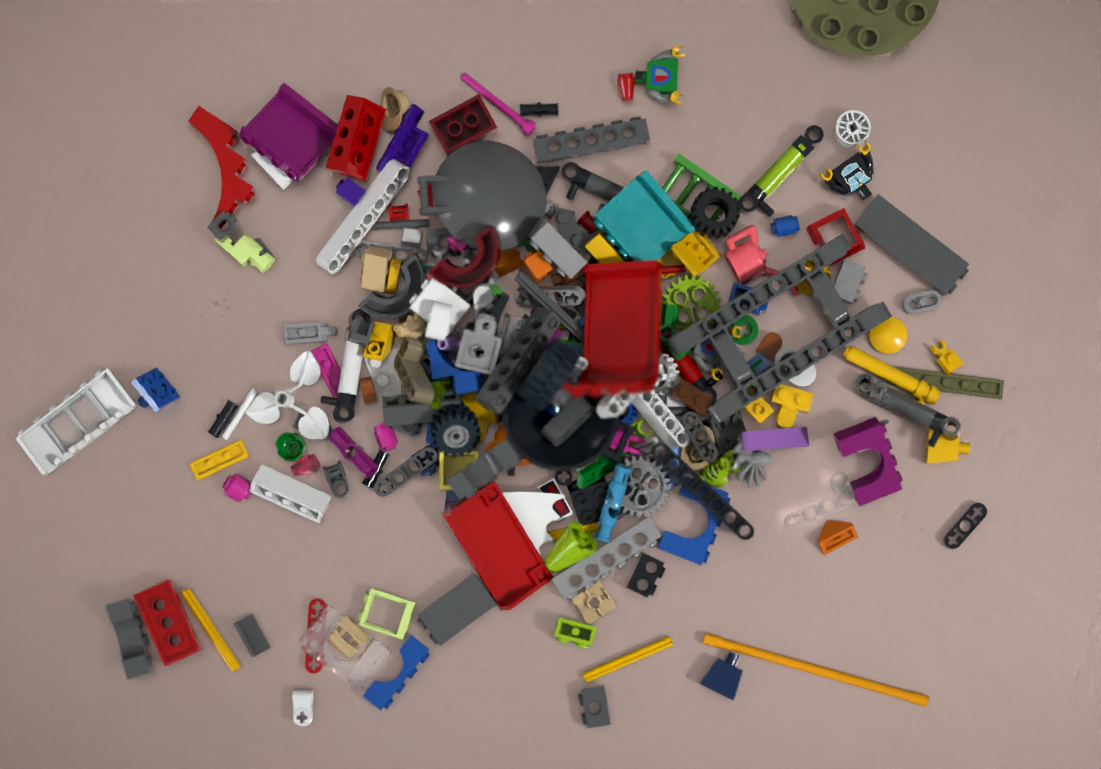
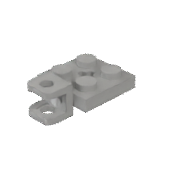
M480 313L476 318L474 330L464 328L455 361L456 367L489 375L492 373L502 342L501 336L494 335L496 329L494 316ZM477 347H481V350H483L484 353H480L479 356H475L476 353L473 350L477 349Z

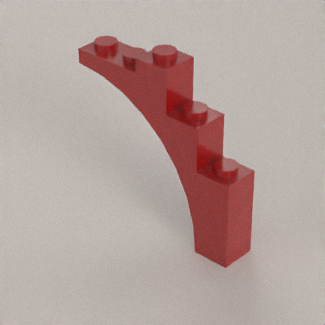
M198 106L188 122L202 133L211 144L221 169V198L217 212L212 220L213 222L223 211L227 215L229 213L233 215L239 207L238 202L246 205L247 202L250 203L254 199L256 193H254L255 188L238 177L239 174L242 175L246 170L247 160L229 148L230 146L233 147L238 141V131ZM223 221L220 224V230L226 227L228 221Z

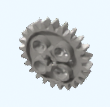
M640 455L639 460L636 456H632V462L628 458L625 459L626 466L632 468L626 481L632 487V491L629 495L624 494L621 507L624 506L623 513L630 510L631 517L636 512L638 518H641L643 512L645 517H649V511L655 515V508L662 510L661 503H668L664 498L671 497L667 490L672 489V487L668 486L667 483L672 481V479H666L665 477L669 471L663 472L662 469L664 467L662 465L657 466V460L652 463L651 456H648L646 461L644 455ZM636 468H640L642 471L640 478H636L633 474ZM647 472H650V476L644 481ZM652 478L658 481V486L655 489L650 487L649 482ZM644 481L642 485L644 487V490H639L634 501H631L632 496L639 489L637 483H642ZM643 494L648 498L646 505H642L639 501L640 496Z

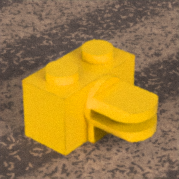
M783 384L776 387L770 403L779 405L776 424L780 428L792 427L798 412L805 414L809 412L814 394Z

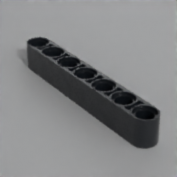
M662 442L653 444L651 455L739 538L742 540L752 538L754 528L743 516L666 444ZM658 446L665 448L663 456H656L655 449ZM673 459L679 461V467L675 470H671L669 467V463ZM686 473L693 474V480L690 483H685L683 480ZM700 486H706V495H698L697 491ZM720 499L721 506L719 509L712 508L713 500ZM733 512L735 520L729 523L726 521V515ZM746 525L749 527V533L742 536L740 528Z

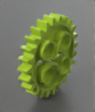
M693 274L690 279L687 275H684L683 281L677 277V284L673 281L670 282L672 288L665 287L668 294L661 295L666 299L661 304L678 306L675 331L680 329L681 332L701 320L702 318L698 316L700 308H704L707 315L722 307L717 305V302L722 301V299L716 298V295L720 292H713L715 284L708 286L709 279L702 282V276H699L696 280ZM687 289H690L691 303H695V307L692 308L695 322L692 321L691 308H687V304L690 303ZM696 289H700L703 292V297L700 300L694 296ZM678 292L684 295L682 303H678L675 299ZM682 311L688 314L686 322H682L679 319V314Z

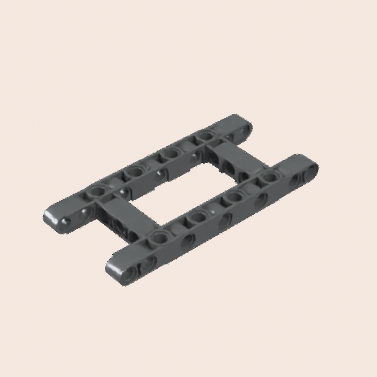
M843 234L666 340L674 355L688 351L707 339L736 387L733 391L713 402V405L708 408L716 424L892 317L884 302L876 303L852 317L824 271V267L847 254V251L852 249ZM805 261H809L812 264L811 271L806 270L804 266ZM774 280L780 284L779 290L773 289L772 282ZM801 281H806L814 293L812 294L813 297L817 298L823 308V314L827 315L833 325L831 332L814 340L795 354L783 359L768 368L764 373L755 377L726 327ZM741 300L747 302L746 310L740 308L739 303ZM708 320L714 321L715 328L713 330L707 327ZM845 327H849L851 329L852 333L850 337L845 335ZM814 346L819 349L817 357L812 354ZM781 366L787 369L786 376L780 374L779 369ZM749 386H752L755 390L753 396L747 394Z

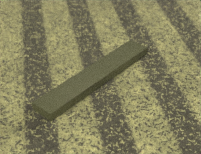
M893 366L918 380L922 379L928 382L927 384L930 386L938 387V390L944 393L1002 400L1004 380L959 374L947 375L943 372ZM889 381L887 382L890 386H896Z

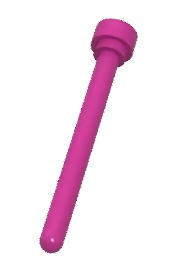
M461 74V79L517 122L524 134L529 136L534 131L537 124L533 120H525L468 74Z

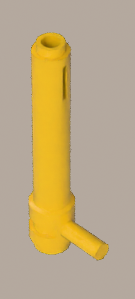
M847 346L843 356L846 357V360L912 393L918 402L922 404L924 402L936 404L941 394L938 387L930 386L927 384L928 382L922 379L918 380L854 346Z

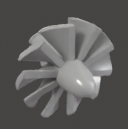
M742 435L737 438L739 443L733 450L736 461L733 468L736 470L742 465L739 477L740 484H742L746 474L747 488H751L752 479H754L756 487H760L758 471L763 479L766 480L767 475L763 467L770 465L772 456L766 453V450L744 451Z

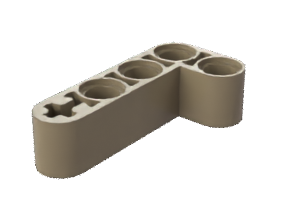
M405 337L396 354L394 369L409 400L429 405L434 398V389L420 363L426 350V343L423 340Z

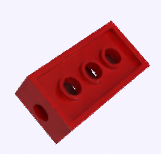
M347 95L327 159L326 168L346 178L365 182L386 109L366 98Z
M172 579L163 581L133 595L164 666L171 665L203 650ZM160 599L164 602L162 610H158L156 607V603ZM167 617L172 620L170 628H166L164 625V620ZM174 635H178L180 638V643L177 646L172 643Z

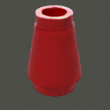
M633 73L618 74V79L616 80L622 101L633 100L635 85Z

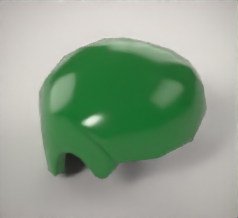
M283 433L279 435L275 442L278 455L285 461L295 462L301 459L306 450L304 439L297 433Z

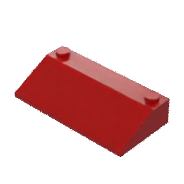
M495 481L478 489L477 493L470 498H463L441 513L501 611L511 610L553 579L552 574Z

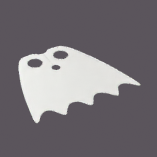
M504 492V497L540 554V546L553 540L547 533L546 526L550 522L560 519L559 515L553 510L552 505L565 496L541 492Z

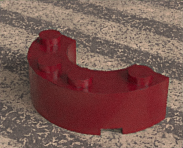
M495 226L487 228L475 237L478 253L475 260L469 266L459 267L445 259L428 270L429 274L438 282L457 288L476 285L487 279L496 269L501 256V241Z

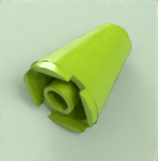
M571 522L545 558V564L550 571L559 572L597 552L598 545L589 530L585 532L582 529V524Z

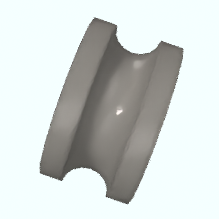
M552 200L548 202L544 215H547L549 219L552 218L556 207L559 206V204H553Z

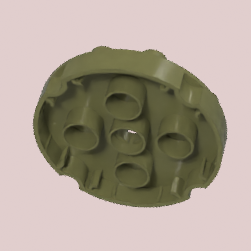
M789 0L792 12L797 13L803 24L802 30L821 48L843 58L874 60L890 56L893 51L905 45L909 46L914 42L931 21L939 0Z

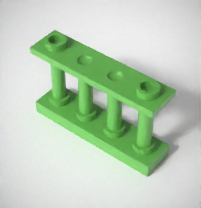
M679 153L673 161L676 164V168L662 187L668 193L682 172L687 171L691 174V180L676 201L672 200L690 220H692L689 216L690 211L682 205L697 183L703 182L707 185L706 188L710 187L711 190L713 187H718V190L725 188L726 193H729V191L733 193L732 198L736 197L738 201L741 198L738 193ZM718 206L710 219L718 221L724 211Z

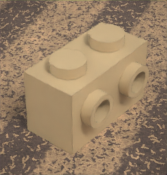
M370 246L366 252H363L361 263H364V267L359 277L362 280L361 288L378 292L385 291L388 283L392 250Z

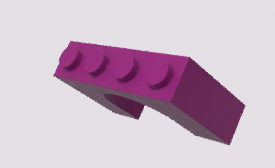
M876 417L833 433L838 451L843 458L865 449H873L880 453L879 464L872 473L849 482L854 499L859 506L902 490L900 482L903 479L900 472L896 471L895 466L898 465L896 458L890 453L892 445L890 440L885 437V433H887L886 427Z

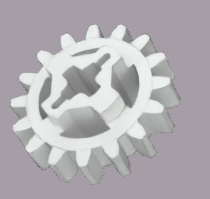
M659 354L658 377L653 389L657 395L671 393V388H676L674 382L679 381L676 377L679 371L675 369L678 364L673 363L674 358L669 357L668 354Z

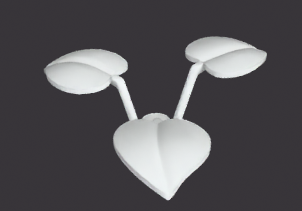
M307 351L301 354L291 366L290 379L293 382H299L296 386L286 389V392L279 391L276 395L269 392L259 394L245 413L256 422L272 424L280 417L278 407H290L304 415L299 420L298 428L305 438L325 439L329 431V420L326 413L318 407H312L306 413L294 405V396L291 394L292 391L300 388L302 384L310 386L318 381L320 366L312 352Z

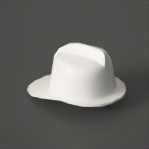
M790 347L780 349L775 356L774 364L798 351ZM812 365L789 379V381L797 386L804 387L810 385L816 377L815 366ZM781 366L779 372L782 376H786L787 369Z

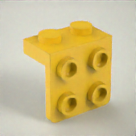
M695 230L679 242L673 244L671 249L674 257L683 262L686 271L691 275L697 276L708 269L722 255L705 235L704 237L700 235L701 231L696 232Z

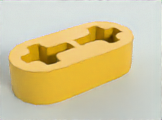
M392 258L386 293H397L402 259Z

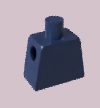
M730 651L725 661L717 658L699 684L734 700L743 671L735 667L740 656Z

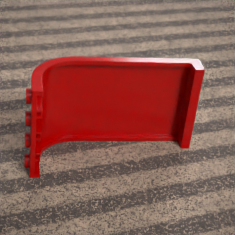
M657 260L585 264L583 266V273L587 276L583 358L587 360L588 366L582 372L578 386L565 382L564 390L572 397H582L583 395L601 396L605 394L613 396L620 394L636 395L651 392L656 385L659 371L662 265Z

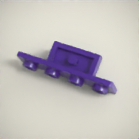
M412 104L406 112L404 119L376 166L378 172H381L392 159L409 167L414 162L429 135L426 131L416 127L424 113L417 105Z

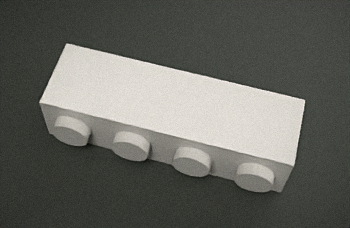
M264 465L260 466L249 492L317 523H320L332 497L323 491L312 488Z

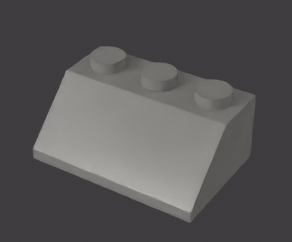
M541 217L528 235L531 239L529 243L537 251L541 249L545 253L543 257L550 264L554 262L558 266L556 270L563 277L567 275L569 278H572L587 261L547 221Z

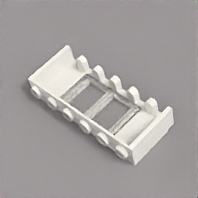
M103 368L99 370L93 380H87L79 386L80 390L66 395L64 402L60 405L58 403L53 405L48 410L49 413L44 417L43 415L39 416L33 421L34 425L30 428L25 427L18 432L19 436L15 439L42 475H49L138 407L110 369L107 368L105 370Z

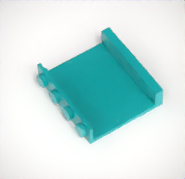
M648 171L640 172L592 216L595 220V226L607 234V240L612 245H616L620 249L618 251L619 254L630 262L658 261L671 249L673 244L696 229Z

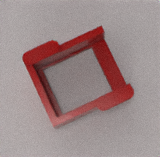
M845 208L807 226V232L813 244H818L821 247L825 242L818 228L843 216L856 244L851 246L852 249L847 251L846 255L829 264V266L865 249V243L859 231L855 230Z

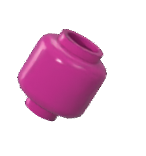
M237 473L232 476L229 475L222 486L224 495L236 502H240L243 499L247 500L251 494L249 492L250 481Z

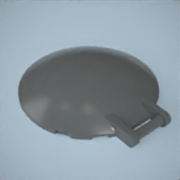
M477 141L463 145L446 157L436 175L417 177V184L420 187V215L438 216V219L442 221L451 236L473 249H477L475 237L491 226H495L501 241V251L514 248L529 238L528 235L540 217L543 218L546 192L539 171L523 153L507 144L495 141ZM427 185H432L433 207H429Z

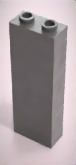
M879 194L854 224V228L943 296L947 292L951 294L957 287L955 282L958 278L963 279L969 271L966 269L969 265L968 262Z

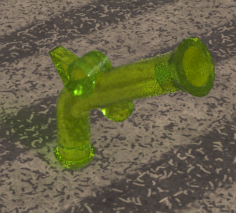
M454 378L434 381V383L430 382L435 392L433 401L430 404L433 409L441 408V397L447 393L444 387H453Z

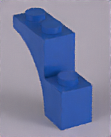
M438 340L428 341L427 354L430 357L431 365L429 371L432 379L445 380L454 378L453 388L458 395L478 393L484 385L483 373L477 371L467 372L456 367L447 356L446 351L438 348Z

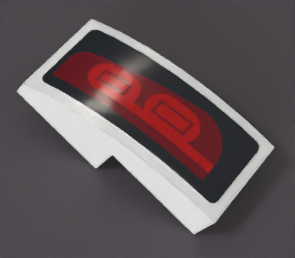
M554 478L537 487L541 493L563 495ZM565 497L557 500L552 505L553 510L560 517L559 520H555L556 523L574 514Z

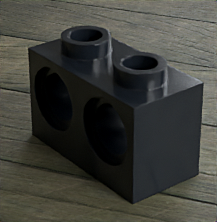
M643 553L626 588L646 598L649 595L653 596L657 585L654 583L657 577L661 578L666 569L663 567L664 562ZM648 562L656 564L657 569L654 573L647 572L646 564ZM641 579L648 582V588L644 591L640 590L637 586L638 581Z

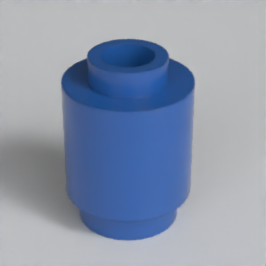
M792 215L775 218L774 223H771L772 233L776 234L777 237L795 234L796 231H800L797 216L792 217Z

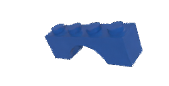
M411 635L399 649L403 658V668L399 676L389 682L375 680L363 697L379 710L383 708L387 710L394 701L391 699L395 693L400 694L406 686L404 681L408 677L411 679L418 671L415 667L419 662L423 664L430 656L427 653L430 649Z

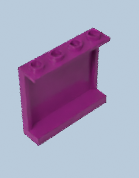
M283 82L277 94L246 127H241L239 137L245 144L255 148L259 155L269 159L273 166L280 168L290 179L299 183L332 147L338 124Z

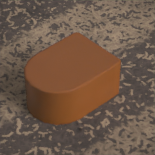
M775 332L766 334L755 352H760L764 358L772 361L782 346L781 336Z
M371 376L359 379L365 405L378 402Z

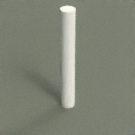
M253 388L250 389L221 437L226 440L229 439L258 391Z

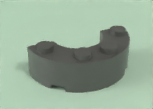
M556 207L555 222L558 233L579 254L592 256L585 247V244L596 234H588L577 226L575 211ZM601 232L600 234L607 240V234ZM608 241V243H609L614 249L617 247L616 245H612V244Z
M413 254L400 267L405 276V285L400 293L395 296L386 297L373 291L359 303L358 307L367 314L378 318H395L411 310L409 309L411 306L409 301L415 293L417 295L423 290L421 285L426 280L425 268L418 254Z
M507 438L446 481L459 499H462L464 496L468 499L477 493L475 489L484 482L489 484L498 478L496 476L497 473L501 471L504 474L521 463V455L509 438Z
M125 599L105 605L110 623L113 625L118 638L127 679L150 673V667H153L151 656H148L146 648L149 641L146 633H142L143 621L141 615L137 616L136 614L137 608L134 600Z

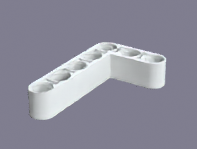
M654 390L636 395L620 394L613 396L606 394L597 405L598 415L605 419L619 416L631 402L669 448L685 447L690 442V436L686 429Z

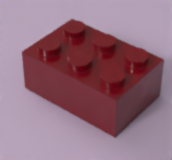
M479 94L429 121V125L446 156H449L463 145L480 141L498 131L492 116Z

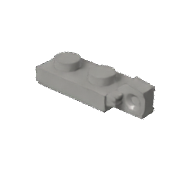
M322 322L283 325L284 344L322 342L323 340H328L327 336L337 335V327H327L326 323Z

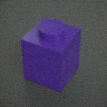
M348 177L345 181L342 179L336 186V194L353 207H355L366 192L365 189Z

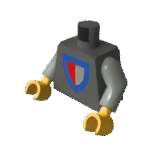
M714 321L707 322V327L711 330L715 328ZM733 324L726 327L731 337H742V335L736 333V330L738 328L744 330L743 326L733 327ZM706 339L690 349L692 351V358L699 368L708 374L712 373L715 380L721 381L716 378V373L721 372L724 375L725 373L721 369H715V367H719L721 362Z

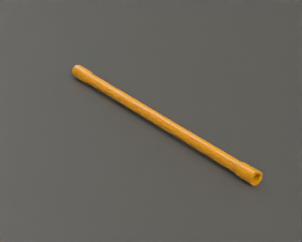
M705 633L703 644L724 648L903 699L920 706L927 707L929 701L928 695L914 691L910 692L727 640L710 633Z

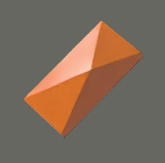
M827 520L818 542L823 554L826 555L857 539L858 535L854 525L850 522Z

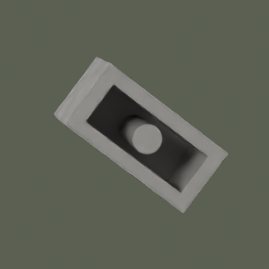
M846 259L842 262L833 286L842 301L851 305L853 301L857 302L861 292L858 290L860 283L864 284L868 273H865L866 267Z

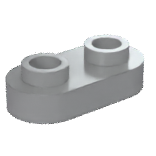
M934 290L916 293L905 298L903 307L909 314L931 311L941 305L942 298ZM929 297L934 299V304L928 302ZM911 301L916 303L915 308L909 306Z

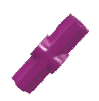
M337 427L329 434L328 439L337 447L343 457L349 460L366 478L376 473L379 466L366 454L363 447L358 445L341 427ZM355 448L356 454L352 457L351 450Z

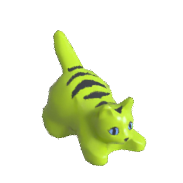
M730 449L721 458L713 463H708L702 468L700 477L710 486L722 487L728 482L727 476L740 472L742 465L734 470L733 467L736 462L734 459L735 453Z

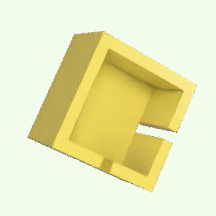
M442 451L440 453L439 490H453L446 480L479 458V451L465 452L464 456L457 454L456 457H452L451 454L446 456Z

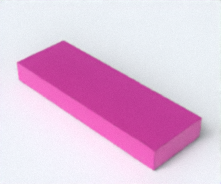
M328 343L310 352H312L320 366V373L333 398H337L341 369Z

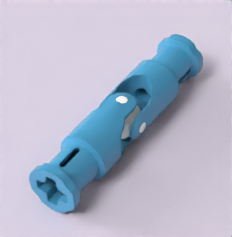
M623 464L615 465L616 472L614 478L610 481L607 497L598 521L600 523L598 531L594 534V538L603 542H610L611 530L612 527H615L621 502L627 488L626 481L629 472L632 471L631 467Z

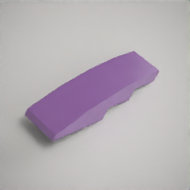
M807 427L742 432L744 451L809 446Z

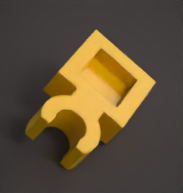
M941 339L937 343L940 349L934 344L930 350L933 354L939 356L936 361L945 373L950 375L961 367L964 362L953 348L948 351L946 343Z

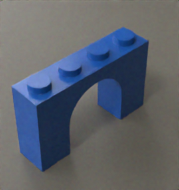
M689 477L684 478L685 483H689L693 480ZM682 485L678 495L695 501L704 507L708 515L707 528L702 535L692 539L684 538L665 530L657 549L702 565V562L706 563L710 552L707 549L709 544L713 545L716 539L715 528L716 526L720 527L722 521ZM706 486L698 488L699 496L706 495ZM712 487L728 503L730 502L731 498H728V492ZM720 499L713 500L711 504L713 509L720 508Z

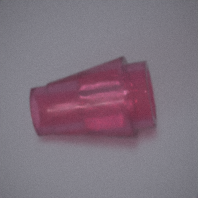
M307 454L290 466V469L294 476L317 471L320 468V463L315 454Z

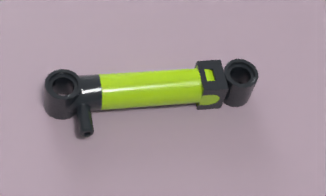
M817 125L809 126L804 136L800 135L753 186L741 196L738 202L741 213L746 215L752 214L758 207L768 216L774 213V210L764 202L765 199L810 155L814 147L821 143L824 137L821 127ZM816 132L818 134V139L811 140L809 138V133ZM743 201H752L753 207L749 209L745 208L743 206Z

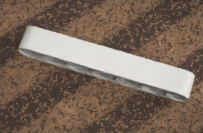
M395 159L390 160L317 256L316 263L318 266L330 274H335L340 270L408 179L410 169Z

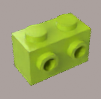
M559 617L554 636L558 637L557 641L568 644L569 640L577 642L576 646L587 649L588 645L592 646L597 627Z

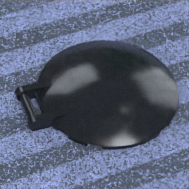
M582 374L578 377L575 383L572 382V377H569L565 382H569L573 386H578ZM564 385L543 410L538 409L518 395V390H516L502 411L505 433L519 454L530 463L552 471L580 469L593 463L600 457L619 464L622 459L621 454L630 436L635 432L634 427L619 421V416L604 419L598 415L597 405L605 395H583L595 407L594 412L562 444L556 447L542 434V430L575 398L564 390ZM620 430L623 434L614 453L608 451L617 431Z

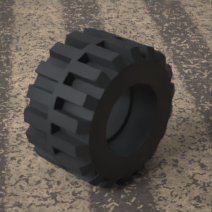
M709 187L704 192L701 191L691 206L689 216L692 218L691 223L695 225V231H701L700 235L703 237L705 234L708 235V239H712L713 236L716 239H720L721 236H727L734 229L740 217V204H736L737 198H732L733 193L730 191L726 193L725 188L718 190V187H713L711 190ZM708 205L719 206L725 213V219L722 221L709 219L705 214L704 208Z

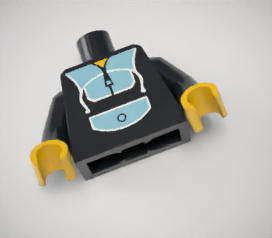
M864 140L866 144L864 148L859 143L857 144L861 154L857 152L832 171L824 167L826 170L825 175L820 172L818 173V176L824 179L831 191L843 196L848 195L849 197L857 192L862 200L872 195L866 185L873 180L874 165L870 153L871 146L866 140Z

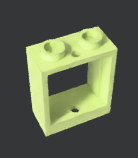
M372 588L370 592L366 591L363 600L366 605L364 610L360 609L357 621H360L359 625L404 640L416 603ZM375 595L406 605L398 632L366 622Z

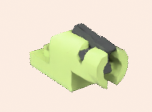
M243 235L234 246H232L234 242L229 237L223 243L217 237L214 239L244 267L250 261V265L264 273L275 261L274 255L260 238L253 239Z

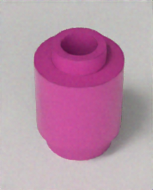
M384 423L375 426L374 435L380 450L385 449V452L396 448L395 444L398 443L392 426L385 427Z

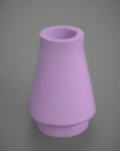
M451 333L446 336L445 341L438 340L437 346L441 350L457 352L461 337L456 333Z

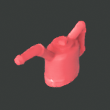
M755 225L746 226L745 229L726 238L725 243L729 250L724 252V255L739 284L745 285L762 274L773 276L780 272L779 270L766 267L765 256H767L765 249L761 250L758 246L757 228ZM750 235V241H746L737 247L735 246L736 241ZM796 286L790 288L794 296L800 294Z

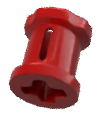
M408 203L402 206L389 205L390 222H393L394 219L409 220Z
M588 210L577 221V224H581L589 231L588 234H593L598 229L594 224L595 220Z

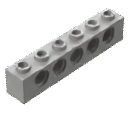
M648 517L598 549L593 555L553 578L552 581L563 598L568 597L571 600L579 594L578 590L582 587L588 589L595 584L594 580L599 576L602 579L611 574L610 569L617 566L619 569L628 563L626 559L633 555L636 558L644 553L642 549L647 545L651 548L659 543L660 540L658 538L662 535L651 518ZM636 534H644L646 540L643 544L635 542ZM624 543L629 546L628 554L623 555L619 552L618 547L620 544ZM605 554L612 555L613 563L611 565H605L602 562V557ZM590 564L597 567V573L593 576L586 573V567ZM572 575H578L581 578V583L578 586L571 585L570 577Z

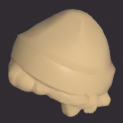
M414 312L412 314L406 313L405 317L399 316V322L393 325V331H395L398 338L402 339L409 337L421 340L427 328V322Z

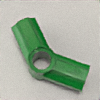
M661 304L660 341L663 342L675 359L679 361L691 350L689 349L686 352L674 355L666 342L668 339L663 338L661 335L663 329H669L672 333L671 337L677 334L675 329L678 306Z

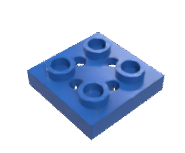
M157 367L131 382L142 395L138 398L139 405L143 408L150 405L154 412L163 409L180 398L176 389L171 386Z

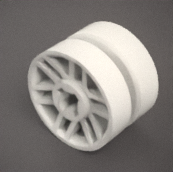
M849 110L844 112L834 126L836 141L846 148H856L858 143L862 145L870 134V121L860 111ZM851 126H852L853 129L855 130L854 132H851V130H850V127H851Z

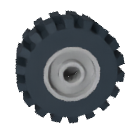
M453 403L448 408L446 405L442 406L443 410L438 409L436 415H433L431 418L432 422H430L434 446L437 447L440 453L443 451L446 456L451 454L452 457H456L457 454L464 456L465 452L470 453L471 448L475 449L477 446L476 442L480 440L478 419L474 411H470L468 406L463 408V404H458V407H456Z

